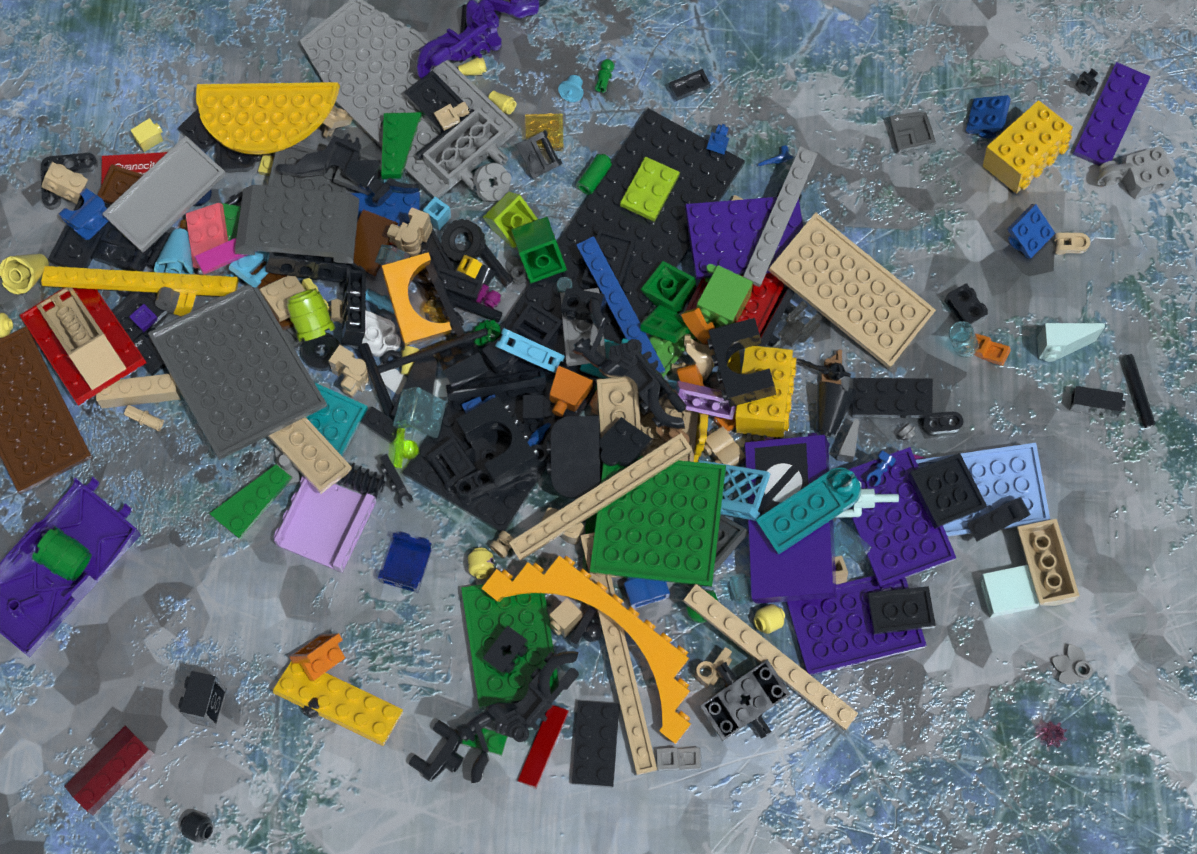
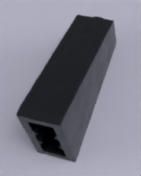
M434 355L415 361L391 413L392 419L395 422L427 434L431 431L439 369L438 359Z

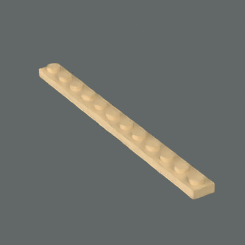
M595 532L580 535L588 572L592 575L590 580L595 584L597 581L608 588L605 592L613 596L615 591L611 576L590 573ZM597 609L636 775L657 771L624 629L611 617Z

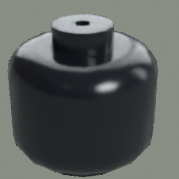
M317 697L312 698L308 702V706L302 708L304 715H307L310 719L319 717V713L314 710L319 709Z

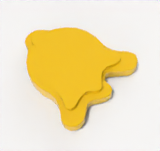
M699 412L694 462H698L699 457H701L707 440L708 414Z

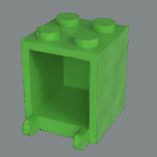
M708 264L707 271L713 275L711 278L705 279V282L708 284L697 303V308H700L706 323L712 322L715 328L737 323L750 299L753 281L719 265Z

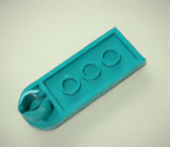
M846 468L832 469L757 518L756 521L777 553L780 554L857 503L861 496V485L852 471ZM851 481L850 485H848L847 487H843Z

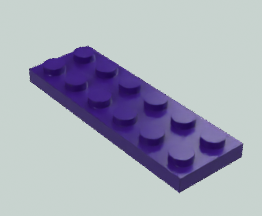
M1115 63L1073 155L1098 166L1113 160L1151 76L1121 63Z

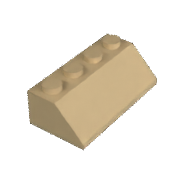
M1057 519L1018 526L1017 531L1039 605L1056 606L1074 602L1080 595Z

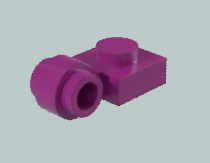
M483 284L479 297L475 302L481 304L484 300L485 306L494 309V307L499 305L501 295L494 290L489 292V287Z

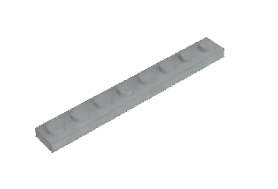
M801 146L798 149L743 275L744 278L753 281V284L758 287L762 284L817 157V153Z

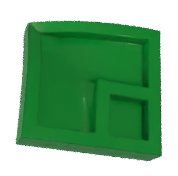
M659 305L642 322L640 330L676 343L684 335L692 333L682 316L662 305Z

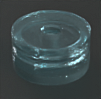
M562 277L557 281V290L560 293H565L566 288H572V281L568 277Z

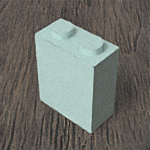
M1028 565L985 573L979 579L990 618L1030 610L1039 606Z

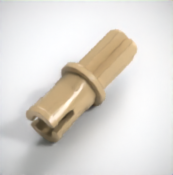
M128 405L125 409L124 415L139 422L141 426L144 424L156 431H160L164 424V420L149 414V411L144 412L131 405Z

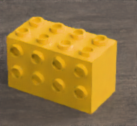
M1038 100L986 147L983 167L1017 194L1021 189L1025 190L1034 177L1038 178L1046 166L1050 167L1056 161L1057 156L1063 155L1069 149L1068 144L1072 138L1073 127Z
M761 346L745 348L742 374H751L770 368L776 395L737 405L736 433H751V435L757 434L760 436L767 435L769 437L784 438V432L789 430V414L791 413V399L794 391V378L796 376L797 358L793 357V350Z

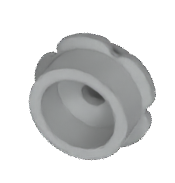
M908 423L897 434L901 440L905 439L908 441L915 435L913 430L916 427H912Z

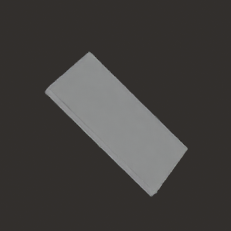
M185 136L102 214L144 253L214 187L226 173Z

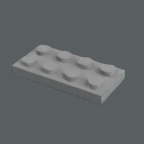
M599 288L584 290L600 293ZM560 293V296H561V305H562V302H563V298H564V294H565V293ZM573 304L570 307H576L578 304ZM562 314L567 366L590 363L582 355L573 353L572 350L575 348L574 344L582 338L584 340L590 338V345L592 346L599 330L594 324L578 319L574 321L568 320ZM603 335L597 351L606 357Z

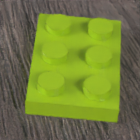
M645 157L620 206L655 222L680 172Z

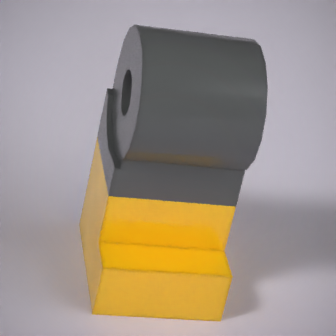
M162 287L158 291L155 304L166 312L184 316L191 312L196 294L188 292V295L176 292L169 287Z

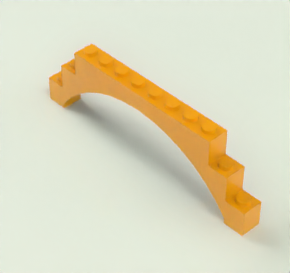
M558 556L545 574L542 573L544 569L536 562L533 565L528 562L514 580H511L513 575L505 569L502 572L498 569L495 570L482 589L499 602L504 597L518 594H556L585 602L615 620L639 646L654 674L662 707V728L659 731L675 744L680 740L692 723L689 722L690 717L683 711L678 713L676 710L691 691L688 689L690 685L681 678L676 680L675 677L690 659L687 657L689 652L680 645L677 648L670 643L672 639L663 632L661 635L654 630L656 626L647 619L645 622L639 619L640 613L631 606L629 609L622 605L624 601L616 594L610 596L605 592L608 589L599 581L595 584L589 579L592 575L583 568L580 571L574 567L575 562L568 556L564 558Z

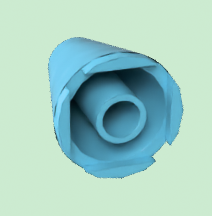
M179 228L171 232L155 263V272L193 274L189 234L185 229Z

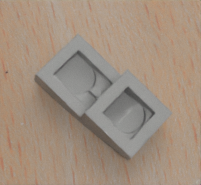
M701 748L657 749V770H702Z

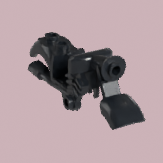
M590 299V317L599 332L592 346L590 345V338L586 340L582 338L574 344L575 348L572 352L582 355L587 361L597 367L605 377L623 378L626 376L634 380L638 386L639 397L642 399L640 404L646 412L649 410L655 416L652 420L658 428L665 426L670 429H685L682 418L667 414L660 406L659 393L661 386L668 394L667 399L677 412L682 413L685 411L687 405L676 391L671 390L662 378L663 375L656 370L658 361L655 360L653 363H649L648 359L652 357V353L648 351L643 355L641 354L642 343L639 340L631 339L627 343L611 346L609 359L597 351L605 333L604 327L606 322L602 316L599 301Z
M551 651L544 659L546 665L542 669L537 668L530 676L533 680L529 683L527 695L523 700L514 704L511 702L492 703L486 707L485 711L475 716L467 724L456 726L459 730L457 734L466 742L469 739L474 742L475 735L477 734L483 749L473 763L471 783H477L482 780L485 767L490 761L488 756L490 750L482 729L495 721V733L511 737L517 742H525L529 738L528 728L532 727L534 730H539L540 726L536 724L537 719L547 720V716L544 713L552 707L551 704L563 690H567L579 676V672L575 668H570L559 681V686L551 695L549 682L552 673L563 664L575 662L579 652L564 651L554 654Z

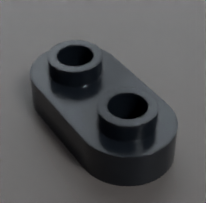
M954 411L932 413V418L924 419L923 427L929 434L954 433L961 429L964 420L961 414ZM949 421H954L956 425H950ZM929 423H935L936 427H931Z

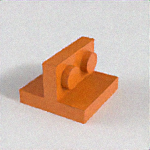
M339 633L321 634L289 657L293 664L300 663L309 680L314 681L345 659L338 646V643L343 641Z

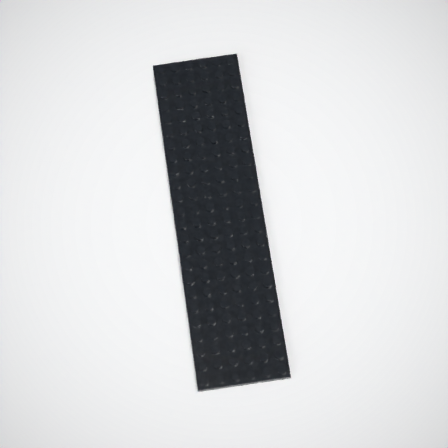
M648 108L611 162V168L594 192L588 196L557 242L567 270L530 283L501 325V331L503 328L509 331L512 329L514 323L530 301L563 321L560 293H565L566 288L578 290L598 288L582 283L587 265L577 248V244L593 236L596 239L599 229L636 239L621 288L639 322L642 323L653 303L641 291V288L662 261L677 268L691 247L685 205L721 201L744 166L745 160L728 151H725V154L706 149L708 140ZM645 157L680 172L655 222L620 206ZM606 304L603 315L606 322L604 339L621 344L625 337ZM526 323L522 325V327L542 339L546 336ZM563 325L547 348L565 356L559 366L593 380L592 390L575 412L566 409L562 417L552 412L555 403L550 401V391L555 373L544 368L546 384L539 387H527L518 391L510 390L500 394H487L480 397L484 401L489 396L495 395V397H499L501 402L505 401L510 409L508 413L511 417H516L520 424L519 430H524L528 438L541 426L550 423L551 426L547 429L542 441L539 443L546 450L547 441H551V431L554 424L567 416H581L595 394L597 380L601 379L581 372V365L567 366ZM482 354L481 357L488 371L471 380L534 370L542 367L520 358L496 374ZM550 356L548 364L551 365L553 357ZM529 393L543 395V424L523 423V395H528ZM470 397L464 398L461 401H450L402 473L407 478L498 532L506 531L547 469V463L542 468L471 500L464 501L460 499L456 487L448 491L444 486L445 482L432 463L429 464L426 459L430 453L452 437L456 438L464 451L472 448L471 443L467 442L459 429L456 419L465 414L462 404L475 398ZM491 431L480 436L487 439L489 445L495 447L500 455L509 448L512 442V437L503 431ZM489 453L486 459L492 460L493 454ZM538 453L537 459L539 460L543 458V454ZM547 454V462H551V455ZM441 455L438 458L450 477L453 478L455 473ZM481 478L479 483L486 484L489 479ZM463 486L460 489V491L466 493L470 491L471 488L469 486Z

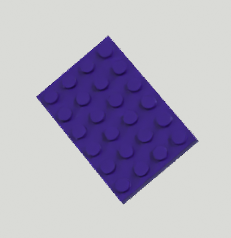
M777 197L686 204L685 213L695 279L712 277L713 274L707 271L708 264L719 265L740 276L744 275ZM799 198L769 268L803 228Z
M910 447L889 454L896 459V462L892 467L887 466V472H883L881 482L876 487L874 485L878 478L872 476L867 482V476L875 471L877 463L881 462L879 458L848 469L861 482V489H874L875 494H899V502H875L874 508H862V515L860 517H851L879 587L956 560V555L944 527L941 526L934 529L908 477L910 472L919 469Z
M874 575L837 584L836 598L786 601L806 672L813 676L925 648L927 645L922 629L873 634L867 594L908 589L906 578L879 587Z

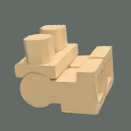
M411 207L408 213L409 225L403 222L401 227L391 224L387 235L390 237V244L397 246L399 253L404 254L406 252L410 256H415L421 252L422 242H427L433 228L428 213Z
M339 345L329 359V364L333 374L339 377L343 373L342 391L353 398L358 390L360 392L365 390V385L369 381L366 363L361 359H355L354 353Z

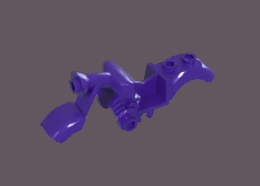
M469 0L466 6L467 29L463 33L458 35L449 28L446 30L447 33L431 40L419 49L417 57L419 77L422 79L432 70L433 66H438L446 60L465 61L473 55L482 58L480 53L482 50L487 51V53H490V49L493 51L499 50L502 46V39L497 32L499 18L494 10L521 19L538 13L539 0H510V2L504 0H481L479 3L475 0Z

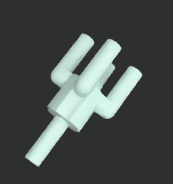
M851 481L843 487H847L848 485H850ZM861 489V496L857 503L853 505V509H847L835 518L860 517L862 515V508H874L875 502H899V494H875L874 489Z

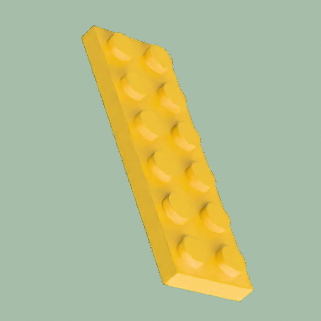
M292 661L273 689V694L302 708L308 706V702L312 698L317 697L319 709L314 710L319 713V716L381 746L385 745L403 714V709L328 673H324L316 680L310 681L301 664H293Z

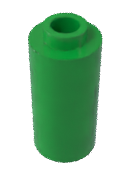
M597 154L576 183V187L586 195L592 194L611 168V159L605 154Z

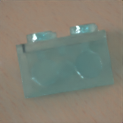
M419 387L402 389L393 426L398 429L412 427L432 438H438L447 403Z

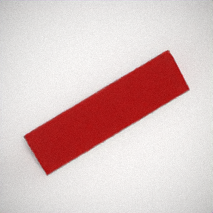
M552 705L547 711V720L541 724L517 782L537 790L568 717L569 710Z

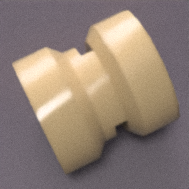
M502 530L499 538L496 541H492L489 546L498 556L504 559L512 548L509 542L514 538Z

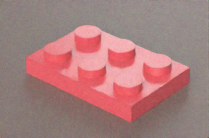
M221 203L186 213L193 267L196 269L200 268L195 259L196 255L228 242L224 209Z

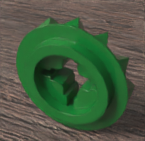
M486 319L484 323L480 322L478 326H474V330L471 332L486 328L488 331L487 336L476 339L474 344L485 346L488 342H494L498 338L501 329L494 320L489 321Z

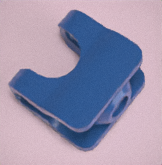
M85 188L79 193L84 199V204L80 209L71 211L64 208L58 214L83 239L89 240L108 220L102 214L107 210L103 199Z

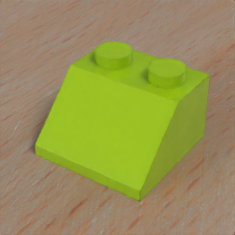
M508 192L483 216L493 232L512 248H515L517 245L511 229L538 220L521 195Z

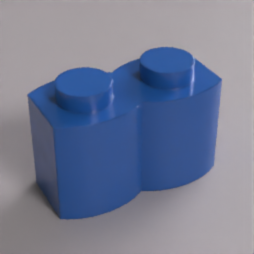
M627 578V582H624L623 585L629 605L633 609L670 597L667 583L663 581Z

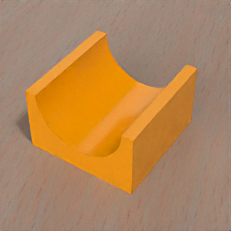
M429 252L382 265V273L404 346L450 334L452 330L449 322L434 323L419 316L412 308L408 298V288L411 281L419 272L426 269V266L431 262Z

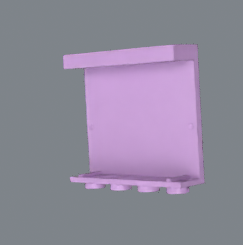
M302 476L300 481L301 487L298 492L294 493L291 499L292 505L289 510L285 511L282 518L283 523L274 533V542L280 548L343 573L376 504L375 496L368 493L366 496H363L336 484L320 494Z

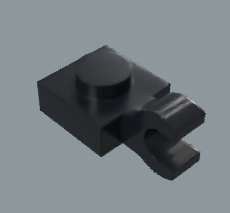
M1092 68L1089 73L1084 71L1079 76L1076 86H1078L1081 92L1086 93L1088 96L1095 92L1098 85L1095 77L1098 72Z

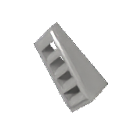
M854 419L839 450L838 461L853 462L859 419Z

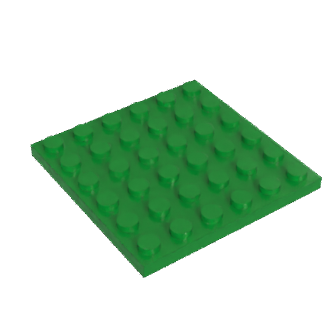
M678 460L598 511L590 573L712 587L726 465ZM603 464L601 484L627 467L620 466L619 464L615 466Z

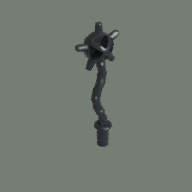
M796 359V364L805 365L810 369L828 374L831 380L838 381L844 376H851L850 373L845 372L844 366L841 363L835 362L831 366H820L804 359Z

